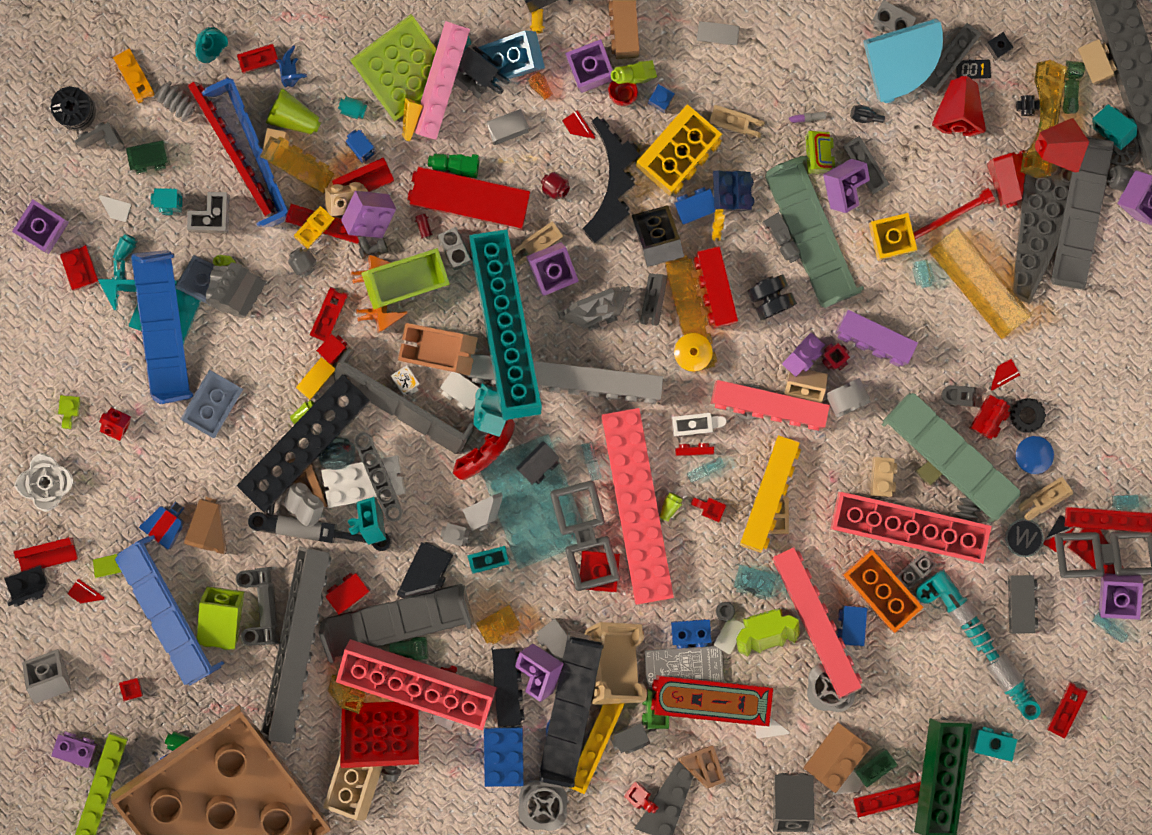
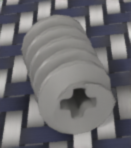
M169 81L158 89L153 98H158L159 103L164 102L165 108L170 107L169 111L171 113L176 112L175 116L177 118L182 117L181 121L185 122L195 111V101L193 100L188 103L189 96L182 98L184 92L176 93L178 87L175 86L171 89L172 82Z

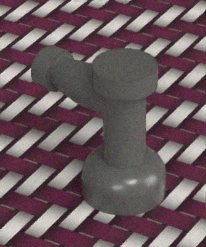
M357 236L362 248H359L362 259L379 251L383 254L389 252L384 238L379 239L376 245L370 246L366 237Z

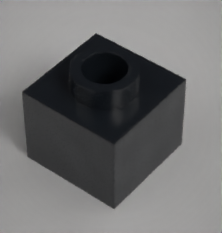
M1004 32L985 44L995 61L1014 48ZM1002 42L1004 47L999 48L997 43Z

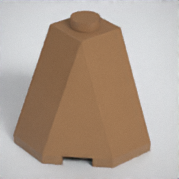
M205 497V500L199 499L184 544L226 554L227 547L221 505L217 504V500Z

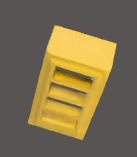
M405 98L402 137L410 142L423 106L419 102Z

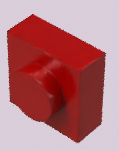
M139 677L119 683L123 701L143 696Z

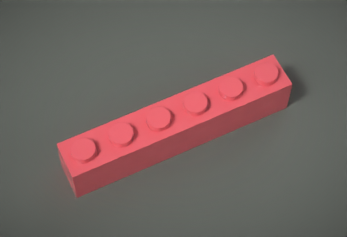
M720 380L715 381L710 403L714 404L716 409L726 410V407L734 409V413L745 414V412H750L753 417L761 419L764 416H768L774 422L790 421L789 425L800 427L801 424L808 425V429L819 431V428H825L830 407L827 404Z

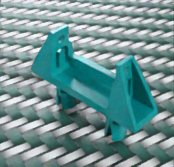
M113 260L114 277L112 279L98 280L114 310H118L119 291L136 292L134 279H127L125 277L126 260H121L120 269L118 260Z

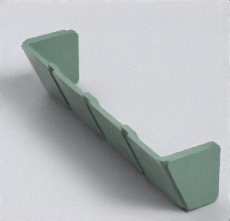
M802 155L774 166L766 172L765 178L775 202L780 208L779 211L788 226L789 234L800 250L801 262L810 278V283L822 308H827L862 293L864 287L857 288L804 167L803 162L808 157L807 155Z
M913 392L908 393L884 418L881 425L883 427L887 424L890 425L989 517L986 521L989 524L997 521L1021 496L1020 490L1000 471H997L986 458L968 444L961 435L936 415Z

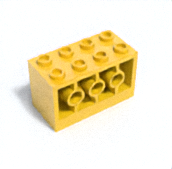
M687 104L639 158L636 167L670 197L673 193L677 195L683 188L685 179L689 181L696 173V167L698 165L702 166L708 160V153L710 151L715 152L721 145L722 133ZM691 136H696L698 141H692ZM678 151H685V156L678 155ZM665 165H672L673 170H666Z

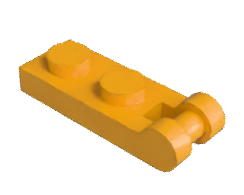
M130 48L113 57L138 104L143 102V99L148 96L152 97L155 95ZM144 85L145 90L139 93L138 88Z

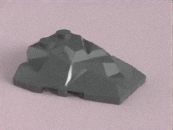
M630 286L612 287L573 303L569 306V309H564L558 316L560 320L569 324L575 323L584 330L587 328L589 331L597 329L602 322L606 321L609 324L618 320L617 317L620 316L624 308V304L631 293Z

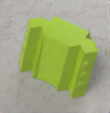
M780 608L744 618L745 628L741 629L736 638L738 652L748 657L752 649L761 654L762 650L775 646L783 647L787 639L795 643L800 634L799 620L790 615L783 617Z

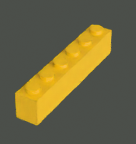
M780 435L777 436L739 546L759 553L763 549L767 550L770 538H767L769 530H774L776 520H773L775 513H780L783 504L780 502V498L787 493L789 485L786 484L788 477L792 478L795 470L792 464L794 459L798 460L801 449L798 447L800 442Z

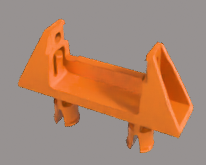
M369 255L368 270L389 264L390 262ZM367 270L351 271V276H361L353 279L352 283L364 282L361 273ZM386 305L374 310L373 308L356 309V314H366L358 317V322L374 319L377 324V332L380 333L405 316L407 311H391V313H387Z

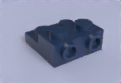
M713 171L714 210L723 209L740 212L752 210L754 197L752 196L751 187L754 184V180L751 177V172Z

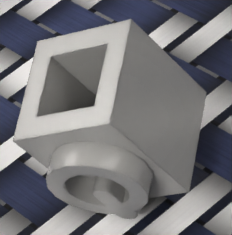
M447 523V526L442 527L440 537H443V542L467 546L470 530L466 527Z

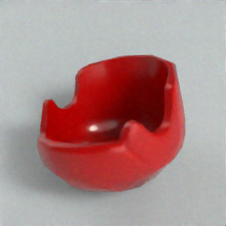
M612 80L608 87L610 99L618 106H628L635 102L638 96L636 84H618Z

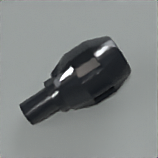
M854 105L851 109L850 117L856 122L884 123L885 116L877 114L868 106Z

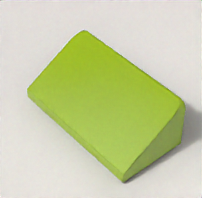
M117 554L93 559L95 578L122 573L115 561V558L118 556Z

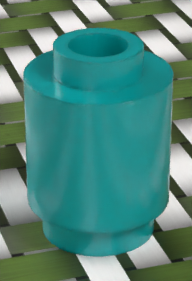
M348 96L345 99L341 98L338 109L341 110L340 114L357 120L358 118H364L367 108L363 101Z

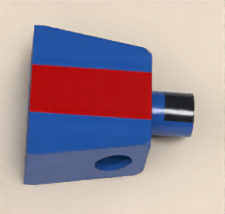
M176 501L170 509L160 506L139 528L149 536L154 535V540L170 550L185 523L178 517L184 510V507Z

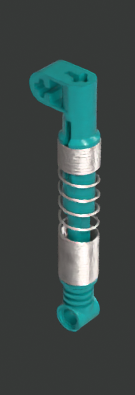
M943 569L921 583L916 589L918 600L928 604L940 597L947 606L949 616L952 617L957 627L961 626L960 631L965 632L967 635L966 639L972 642V648L977 649V656H987L983 664H988L986 668L990 671L989 673H991L998 686L1001 687L1000 689L1003 690L1004 694L1012 697V701L1015 700L1014 704L1017 705V708L1026 719H1037L1041 713V708L1034 697L1030 696L1031 693L1028 692V689L1025 688V680L1007 654L999 656L996 650L1001 645L996 648L992 646L991 643L995 637L992 638L988 633L989 629L986 630L982 624L984 621H980L976 616L978 614L975 611L976 609L973 608L967 597L962 596L946 571ZM930 582L937 591V594L934 595L930 591L928 598L925 596L921 597L923 589L929 590L927 584ZM952 593L959 605L955 606L948 595ZM1028 705H1034L1035 712L1027 714L1025 708Z

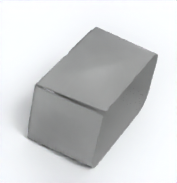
M521 109L487 121L493 145L503 143L530 131Z
M457 227L438 235L440 244L452 269L459 270L471 264L472 258ZM453 232L457 235V242L454 245H447L444 242L446 233ZM457 249L465 253V259L461 263H456L452 259V253Z

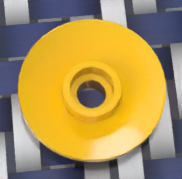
M689 333L682 336L674 348V357L678 365L692 372L704 369L710 363L713 354L709 340L698 333ZM692 348L697 350L696 355L690 354Z

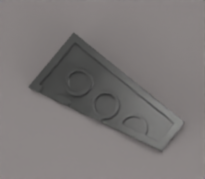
M680 762L676 763L652 801L659 807L655 814L645 811L634 829L650 835L674 834L694 777Z

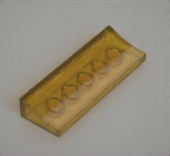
M959 226L928 251L1001 339L1032 316L1030 311Z

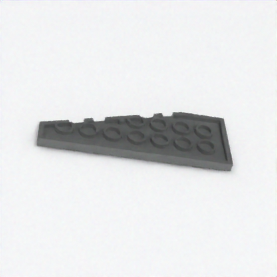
M1037 151L1024 177L1011 296L1028 305L1031 303L1058 245L1072 171L1042 160Z

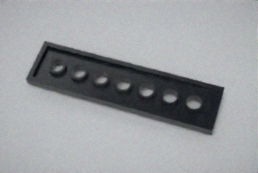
M342 374L238 483L237 487L265 513L371 401ZM343 396H346L349 400L348 405L345 407L339 405V399ZM329 410L335 412V418L332 421H328L325 417ZM316 424H320L322 427L319 435H314L312 432V428ZM302 438H306L309 442L308 447L305 449H301L299 446V441ZM289 452L295 454V460L292 463L286 461V455ZM276 466H280L282 469V474L278 477H275L272 473L273 468ZM262 480H267L269 483V487L265 491L259 488Z

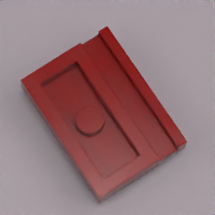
M86 245L60 254L72 291L99 282Z

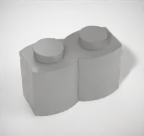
M299 482L290 485L284 500L285 507L295 514L303 525L309 527L317 524L324 508L323 502L313 495L305 484Z

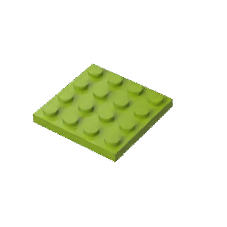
M410 14L351 58L350 62L395 122L404 115L405 98L421 102L437 49L413 15Z

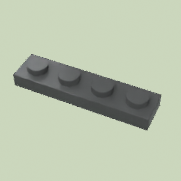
M966 23L940 56L934 71L921 85L935 95L982 34Z

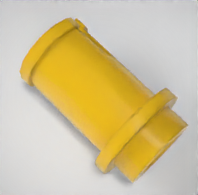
M538 9L531 13L530 29L531 31H536L537 34L543 33V29H545V26H543V9Z

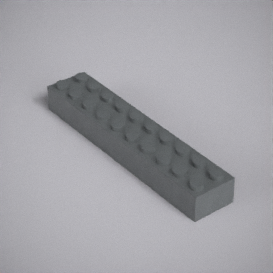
M1089 0L1103 43H1106L1110 52L1107 54L1109 61L1113 59L1117 69L1114 71L1115 79L1128 118L1133 119L1137 124L1136 139L1146 170L1151 169L1152 49L1136 1Z
M301 546L298 548L261 733L269 741L291 744V741L296 736L295 721H298L300 716V709L298 707L299 702L303 700L304 690H302L303 682H306L308 677L306 667L312 657L310 648L311 644L315 642L316 634L314 633V628L319 622V614L317 613L319 606L323 603V595L321 594L323 587L327 583L326 569L331 564L330 553Z

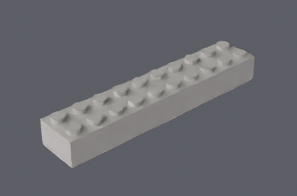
M471 354L473 364L470 376L468 375L469 379H472V382L477 384L491 381V384L496 386L491 356ZM533 361L539 391L542 388H549V392L554 393L568 390V394L579 395L580 392H585L588 397L597 398L599 394L606 395V399L617 400L618 397H625V401L630 402L644 399V403L656 404V401L661 400L663 376Z

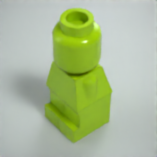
M653 60L619 66L611 72V79L618 84H642L658 78Z

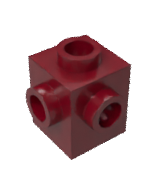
M831 343L823 350L825 354L822 355V363L828 370L832 369L834 371L838 368L840 371L849 364L847 360L851 358L848 355L850 352L843 344L837 343L834 346ZM833 354L838 355L837 361L832 360L831 356Z

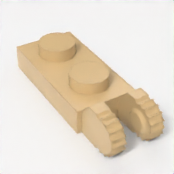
M714 105L709 121L711 125L760 138L761 133L747 129L749 123L758 127H764L765 124L764 121L752 118L750 115Z
M552 221L521 242L520 246L512 250V256H516L524 248L528 252L526 256L552 246L562 239L563 235ZM526 256L518 260V266L527 262Z
M1061 477L1032 494L1030 498L1020 503L1018 509L1025 511L1033 504L1035 505V508L1031 509L1024 516L1029 521L1037 517L1039 513L1045 512L1073 495V490L1064 478Z

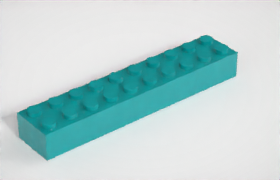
M508 230L469 235V245L502 420L540 415L542 404Z

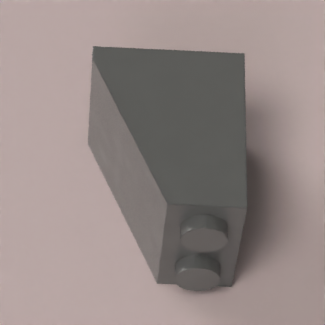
M779 773L775 775L773 780V832H811L814 824L813 776H809L807 773H799L797 775Z

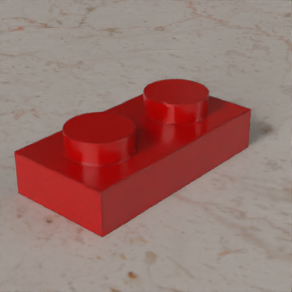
M274 44L237 54L243 74L277 64L276 60L278 59Z
M699 443L698 447H690V444H679V448H675V456L714 455V447H710V443Z

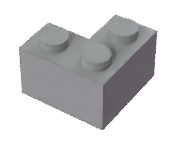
M208 192L207 211H188L187 230L196 233H229L230 195L227 192Z

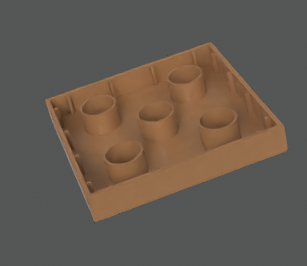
M240 704L111 794V803L136 835H325L331 830L329 821Z

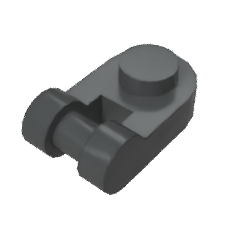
M949 385L942 390L941 398L949 405L975 407V401L973 400L977 388ZM962 392L966 393V400H961Z

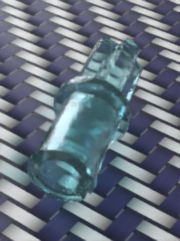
M589 442L580 445L590 480L601 479L597 462L599 459L596 458L593 443Z
M719 456L706 464L702 463V466L688 472L689 481L693 483L705 476L710 477V474L725 468L722 458Z
M1100 612L1091 621L1102 628L1105 634H1110L1121 643L1125 642L1129 636L1128 633L1115 625V621L1111 622L1107 618H1101Z

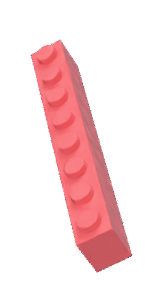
M793 547L774 556L772 561L838 698L840 699L860 690V684L863 683L858 672L854 673L852 658L850 655L846 656L843 650L846 648L842 638H838L835 633L837 631L833 620L829 621L826 615L829 612L825 603L821 604L818 598L820 593L817 586H812L810 582L812 576L808 568L804 569L801 563L804 560L800 551L796 552Z

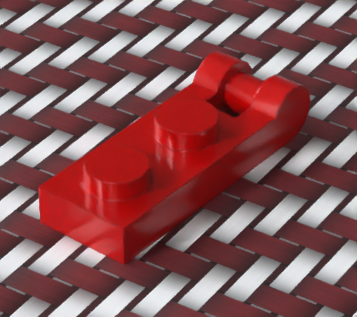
M333 287L329 288L309 334L310 336L323 342L327 340L333 332L349 294L345 292L340 293ZM332 298L339 300L337 305L331 303Z
M1069 682L1046 730L1065 739L1088 690L1076 687V684ZM1072 693L1077 695L1076 701L1070 699Z

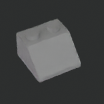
M59 649L22 662L26 690L35 704L71 691L69 675Z

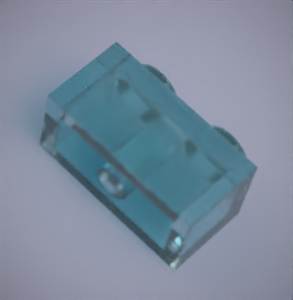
M1138 495L1112 496V508H1116V510H1123V507H1128V510L1135 509V507H1139Z

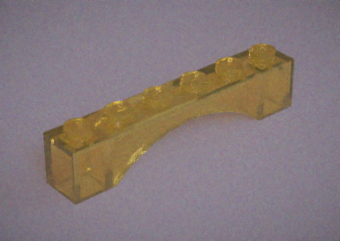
M1052 60L1038 62L1036 65L1034 82L1040 100V123L1035 139L1023 153L1021 172L1035 178L1051 176L1052 163L1042 160L1035 149V142L1041 131L1059 123L1067 67Z

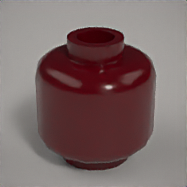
M551 172L549 175L546 174L541 180L542 192L554 200L565 198L570 190L568 179L557 172Z

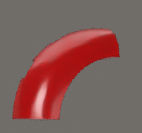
M513 419L506 420L500 437L488 433L485 437L486 442L481 448H474L465 456L457 459L452 473L458 479L466 480L492 464L504 451L514 433L515 422Z

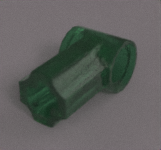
M425 637L390 642L389 651L391 653L416 661L429 658L427 638Z

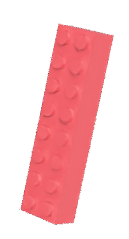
M838 492L830 530L983 564L992 526Z
M351 639L344 650L336 679L337 683L483 730L497 689V687Z

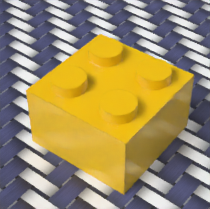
M909 213L869 223L877 261L917 251Z

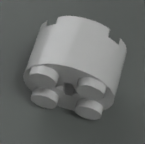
M860 378L825 394L837 418L871 403Z

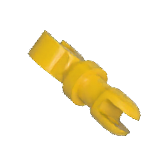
M723 209L715 210V222L712 225L714 229L712 231V240L714 242L716 238H718V241L721 240V231L724 228L723 222L725 218Z

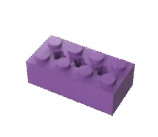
M850 310L843 314L835 331L838 339L846 343L852 341L856 343L855 347L863 351L871 350L873 351L872 355L877 358L890 359L889 363L897 367L905 366L909 363L918 344Z

